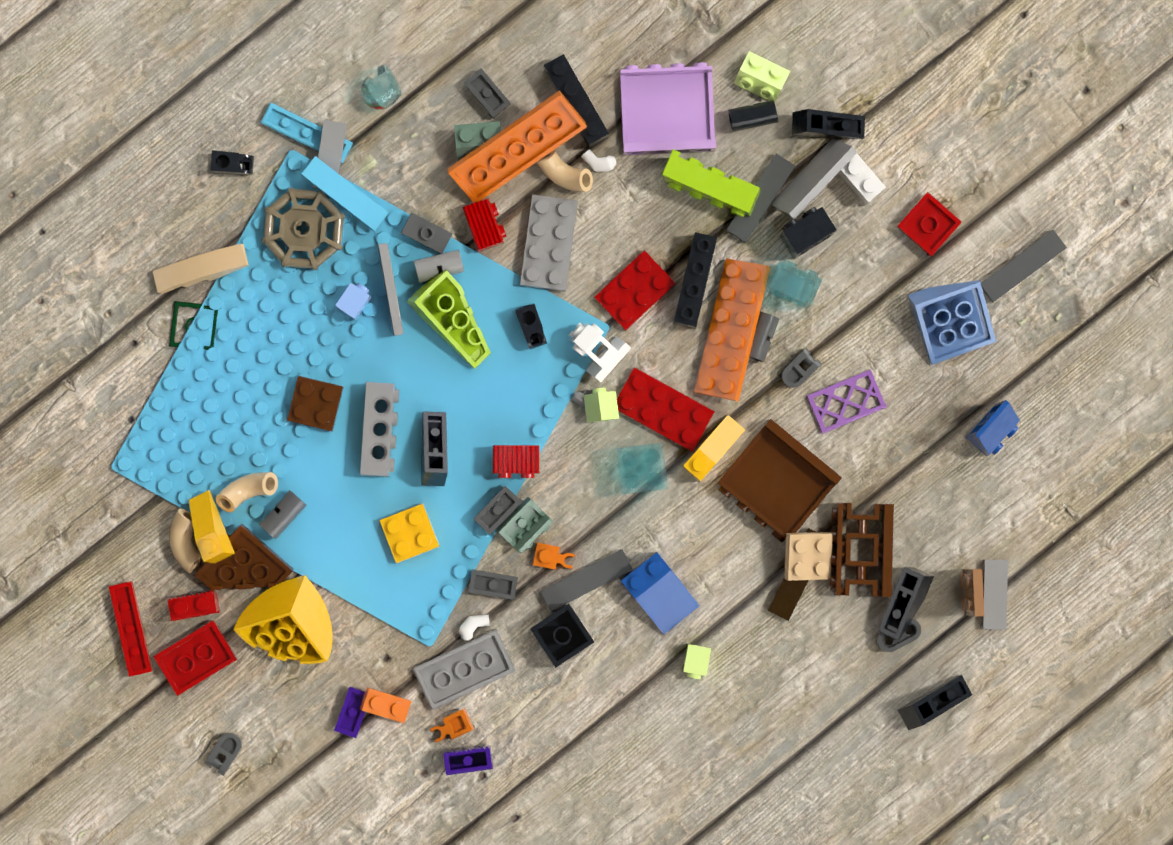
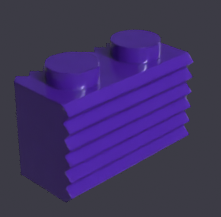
M483 745L482 748L480 746L477 748L473 747V749L469 747L468 750L466 748L464 750L460 748L459 751L455 749V751H446L443 755L446 776L493 769L491 746L489 745L486 747Z

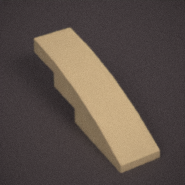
M237 244L154 270L153 275L157 292L164 294L181 286L187 288L204 280H215L247 267L249 264L244 244Z

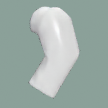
M590 149L581 156L596 172H609L616 165V159L613 156L597 158Z
M489 614L469 616L459 628L461 638L463 640H470L477 627L490 626Z

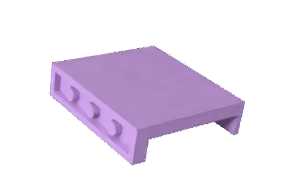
M703 62L694 63L693 67H684V64L681 63L671 64V68H661V65L653 64L648 65L646 69H638L637 65L625 66V69L620 70L624 155L672 153L673 149L681 153L713 152L716 150L712 66H707V63Z

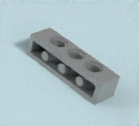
M366 382L360 475L390 477V472H394L395 458H391V449L396 448V435L392 434L393 426H397L398 412H394V404L399 403V389H396L395 384ZM381 400L386 401L388 404V409L384 413L376 411V404ZM379 423H383L386 426V433L383 436H377L374 432L375 426ZM378 446L383 447L385 450V455L381 459L373 457V450Z

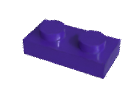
M349 687L334 731L357 738L366 713L360 710L365 691Z

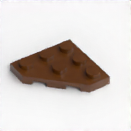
M241 523L229 536L235 554L217 563L206 562L196 572L195 576L211 590L231 588L254 589L255 587L271 588L283 582L292 573L293 568Z

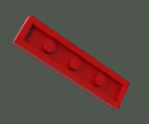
M133 581L109 586L128 675L131 677L152 672L153 669Z

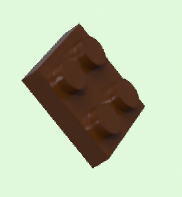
M298 376L287 421L333 432L344 387Z

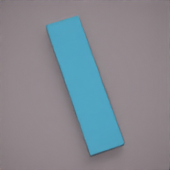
M270 102L260 123L319 152L323 128ZM346 139L344 143L341 161L342 164L344 163L353 145V142L348 141Z
M316 156L301 174L373 231L377 229L388 214L386 210Z

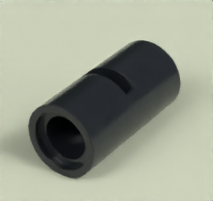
M774 100L728 109L733 132L778 123Z

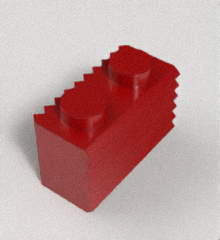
M489 198L462 207L478 253L504 244L503 238L507 236L503 225L497 224L495 216H498L499 213L495 202L490 204Z
M493 445V474H498V478H511V474H521V478H535V474H539V445Z
M215 590L168 599L171 621L220 613L218 595Z

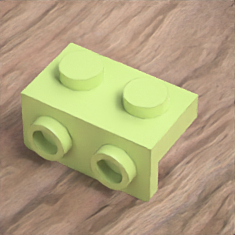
M749 51L734 84L765 100H774L776 102L790 71Z

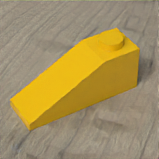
M727 415L682 467L700 482L745 429Z
M210 490L190 499L189 506L195 541L203 562L217 563L235 554Z

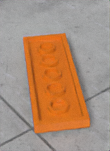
M559 90L447 169L448 174L473 203L479 202L587 127L586 122Z
M726 258L695 385V393L739 402L770 272L769 266Z

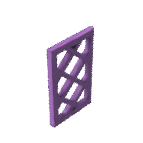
M871 369L807 395L822 434L887 407ZM868 376L871 382L869 389L866 390L857 386V380ZM841 386H850L846 399L833 394L835 389ZM854 389L866 393L862 406L849 401ZM822 394L828 396L824 408L816 406L813 398ZM870 395L878 399L879 406L872 409L865 408ZM831 398L844 402L839 415L827 410ZM847 404L860 409L858 415L848 419L843 417ZM825 413L838 418L836 424L825 428L822 421Z

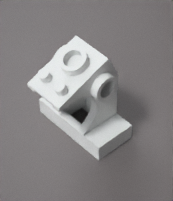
M578 323L577 328L569 334L571 337L570 341L575 344L572 348L582 357L584 354H587L593 360V363L586 371L599 382H602L628 353L631 347L617 336L609 343L602 336L604 332L594 323L592 326L587 323ZM601 342L605 349L597 357L591 351Z

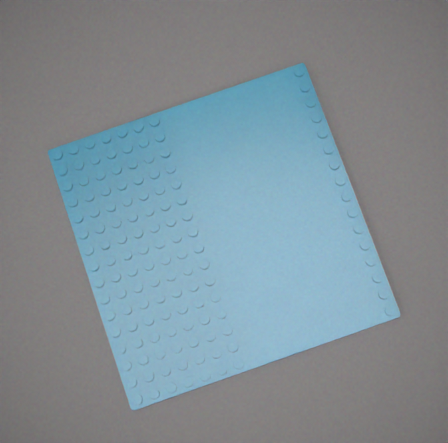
M290 150L237 244H244L249 266L217 278L111 467L117 473L189 512V500L210 490L228 535H231L242 523L288 563L294 572L302 576L306 575L310 581L421 643L432 646L469 582L472 569H476L497 531L495 530L489 535L474 518L505 486L517 496L526 479L521 478V474H511V478H498V474H493V445H539V454L541 453L592 361L587 354H584L582 357L572 348L575 344L570 341V332L577 328L578 323H587L590 326L594 323L604 332L602 336L605 338L609 331V325L545 289L520 286V275L459 241L450 238L443 253L455 250L460 252L464 272L454 274L452 277L463 288L466 301L474 313L473 316L477 326L481 329L491 352L473 369L407 303V300L422 285L428 282L419 283L414 261L439 255L440 253L401 234L410 214L349 180L347 181L388 212L384 220L373 231L327 196L338 210L345 215L341 242L343 247L341 251L338 250L315 271L310 268L282 267L281 262L265 244H262L261 239L264 235L266 213L264 210L284 195L288 188L320 191L319 189H314L313 184L301 175L312 160L295 150ZM297 198L299 205L312 206L315 201ZM292 200L277 212L282 215L288 212L293 207ZM320 203L317 210L324 218L331 217V214ZM274 217L273 235L279 233L280 219ZM302 222L301 226H297V230L301 232V235H305V232L310 229V227L306 226L305 222ZM334 222L327 224L326 238L330 240L333 239ZM282 239L275 240L283 252L287 254L289 250L287 244ZM323 242L313 251L314 256L317 257L330 245ZM378 244H388L403 327L402 335L393 336ZM294 251L291 257L310 259L308 252ZM350 283L355 286L357 283H360L370 290L367 294L371 296V299L357 320L335 306ZM534 303L547 344L530 350L515 310ZM204 305L210 306L213 310L204 309ZM218 310L214 347L207 350L204 349V346H210L214 311ZM601 342L592 349V353L596 354ZM298 376L344 387L333 432L287 421ZM366 382L392 383L396 385V389H399V403L394 404V412H398L397 426H393L392 434L396 435V448L391 449V458H395L394 472H390V477L360 475ZM384 400L376 404V411L378 413H384L388 409V404ZM423 411L446 412L448 474L445 486H421ZM379 423L375 426L374 432L377 436H383L386 433L385 424ZM381 446L374 448L373 457L375 459L383 458L385 455L384 448ZM260 472H272L277 476L278 488L273 495L252 497L240 504L233 512L224 511L215 500L216 496L227 485L240 477ZM290 490L307 506L275 540L259 523ZM423 503L440 547L396 563L380 520Z

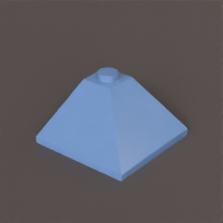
M979 280L929 287L908 295L912 313L931 365L996 342Z

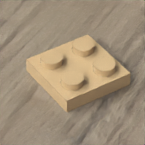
M786 533L784 579L788 581L831 579L832 533Z

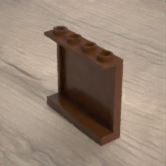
M770 419L717 484L720 486L718 490L727 498L733 496L738 501L736 505L745 513L750 510L756 515L754 520L764 528L768 525L774 530L772 535L780 542L786 540V533H796L842 477Z

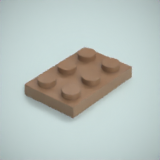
M963 569V574H960V587L964 588V597H961V610L965 611V615L984 616L982 569Z

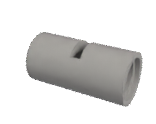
M459 250L414 261L419 283L430 281L445 270L451 275L464 272Z

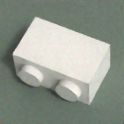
M857 153L838 173L865 205L886 188Z

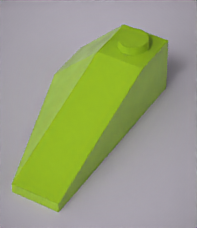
M445 270L422 285L407 300V303L475 369L491 352L481 329L477 326L473 316L474 313L466 301L463 288Z

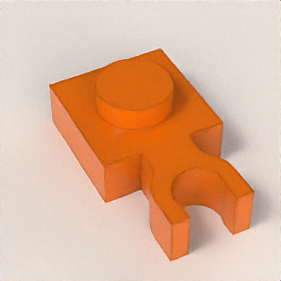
M537 542L533 565L556 570L557 563H560L563 567L572 569V565L565 563V558L567 556L575 557V554L565 553L562 555L559 554L560 547Z
M464 708L443 718L444 726L438 725L430 729L431 732L436 729L441 731V737L435 739L437 743L445 739L448 734L453 740L474 730V727Z

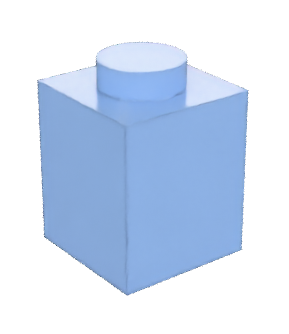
M350 283L335 306L357 320L371 299V296L367 294L370 290L360 283H357L356 286Z

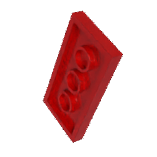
M635 367L617 398L618 411L691 452L694 451L715 412Z

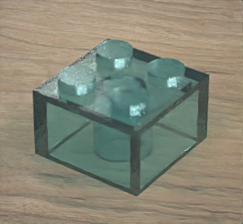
M779 261L766 292L808 309L814 301L822 279L818 277L819 274L810 269L802 271L797 269V264L791 261Z
M663 443L616 448L622 495L668 489Z

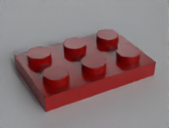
M644 250L594 298L626 331L676 283Z
M214 620L153 656L177 696L238 660Z

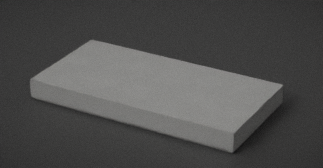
M832 138L770 205L775 210L792 219H796L854 157L857 151L852 146Z
M497 629L412 668L431 710L516 671Z

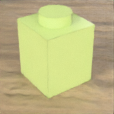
M606 388L592 389V394L584 395L587 423L619 419L616 391L606 392Z
M687 644L683 672H687V677L701 679V675H707L711 648Z

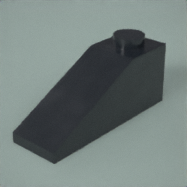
M813 109L792 112V135L816 138L864 139L865 116Z
M423 411L421 486H445L448 474L446 412Z
M904 567L878 631L900 640L925 600L934 576L915 567Z
M959 675L898 709V712L907 729L911 730L935 719L972 696V693L963 676Z

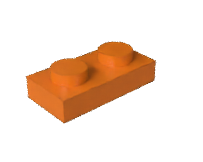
M367 687L360 710L405 723L412 701Z

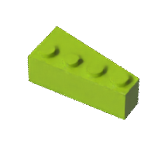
M672 150L662 174L665 183L668 184V188L680 192L681 189L689 192L690 197L700 201L702 198L710 200V205L722 209L723 206L732 209L731 213L742 218L744 215L751 216L761 192L760 187L733 175H730L729 178L725 177V173L715 167L703 168L704 164L700 163L699 160L692 157L685 160L679 157L681 152Z

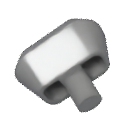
M583 390L582 393L580 391L572 394V400L584 407V395L587 394V391Z

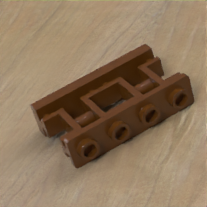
M836 503V507H832V521H836V530L831 532L832 544H835V553H832L831 567H835L834 577L831 576L830 590H834V595L849 596L850 584L871 585V596L892 597L894 504H873V515H851L852 503ZM843 510H846L845 519L858 520L857 533H845V542H842ZM879 511H882L881 543H879V534H867V520H879ZM851 538H873L872 561H850ZM842 556H844V565L856 566V579H844V588H841ZM878 557H881L880 589H877L878 580H865L866 566H878Z

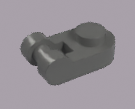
M805 348L783 370L781 375L782 382L789 388H796L807 380L822 363L818 359L815 360L810 355L811 352ZM802 361L809 366L806 371L799 366Z
M235 733L223 735L204 763L209 767L212 765L218 769V773L224 776L242 748L241 738ZM219 753L227 757L224 762L217 758Z

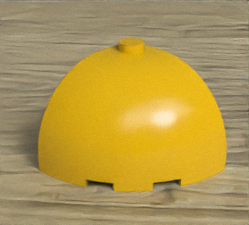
M306 575L281 582L260 594L245 608L233 629L253 648L258 646L267 651L268 656L285 662L287 659L300 660V664L327 662L332 649V626L328 610L322 597Z

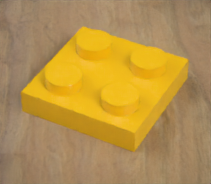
M423 503L380 520L396 563L440 547Z

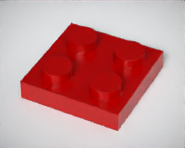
M927 192L898 224L897 228L932 257L962 221Z

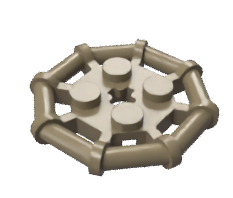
M288 188L284 195L264 210L266 213L264 235L261 239L262 244H265L281 262L282 267L310 268L315 271L338 250L341 251L343 247L341 242L345 215L338 210L321 190ZM297 198L315 201L312 206L299 205ZM292 200L293 207L288 212H285L283 215L277 212ZM320 203L331 214V217L324 218L317 210ZM274 217L280 219L279 233L273 235ZM302 222H305L306 226L310 227L309 231L305 232V235H301V232L297 230V226H301ZM334 222L333 239L330 240L326 238L327 224ZM282 239L289 247L287 254L283 252L275 240ZM323 242L330 245L317 257L314 256L313 251ZM294 251L308 252L310 259L291 257Z

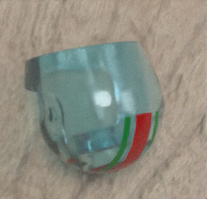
M386 64L378 66L377 76L374 79L367 76L361 86V96L364 102L376 110L389 108L402 95L394 74Z

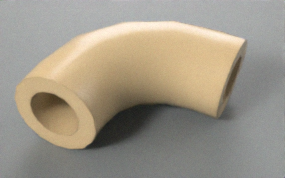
M553 150L536 162L546 177L567 190L587 192L592 187L593 176L590 170L574 168L566 164L559 157L556 150Z
M260 472L240 477L227 485L216 496L215 500L221 509L229 513L233 512L240 504L252 497L273 495L278 488L277 476L272 472Z
M179 509L169 528V545L176 561L185 571L192 573L203 559L192 541L193 524L191 513L187 510Z

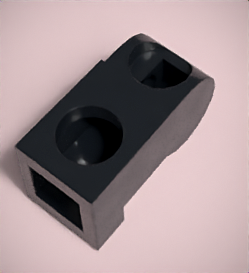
M212 150L210 174L253 175L254 156Z
M535 304L516 309L515 312L529 349L547 344Z

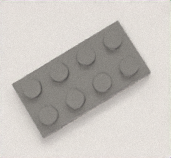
M532 195L520 286L566 292L577 200Z

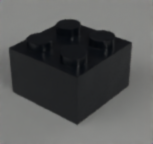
M814 206L803 213L804 215L801 216L802 219L797 222L796 219H793L782 228L783 231L780 238L793 259L830 238L837 231L823 207L816 209Z
M570 603L530 628L555 668L594 643V640Z

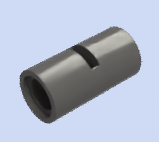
M760 311L749 358L760 362L765 361L771 344L770 339H773L779 318Z
M289 490L259 525L276 540L307 505Z

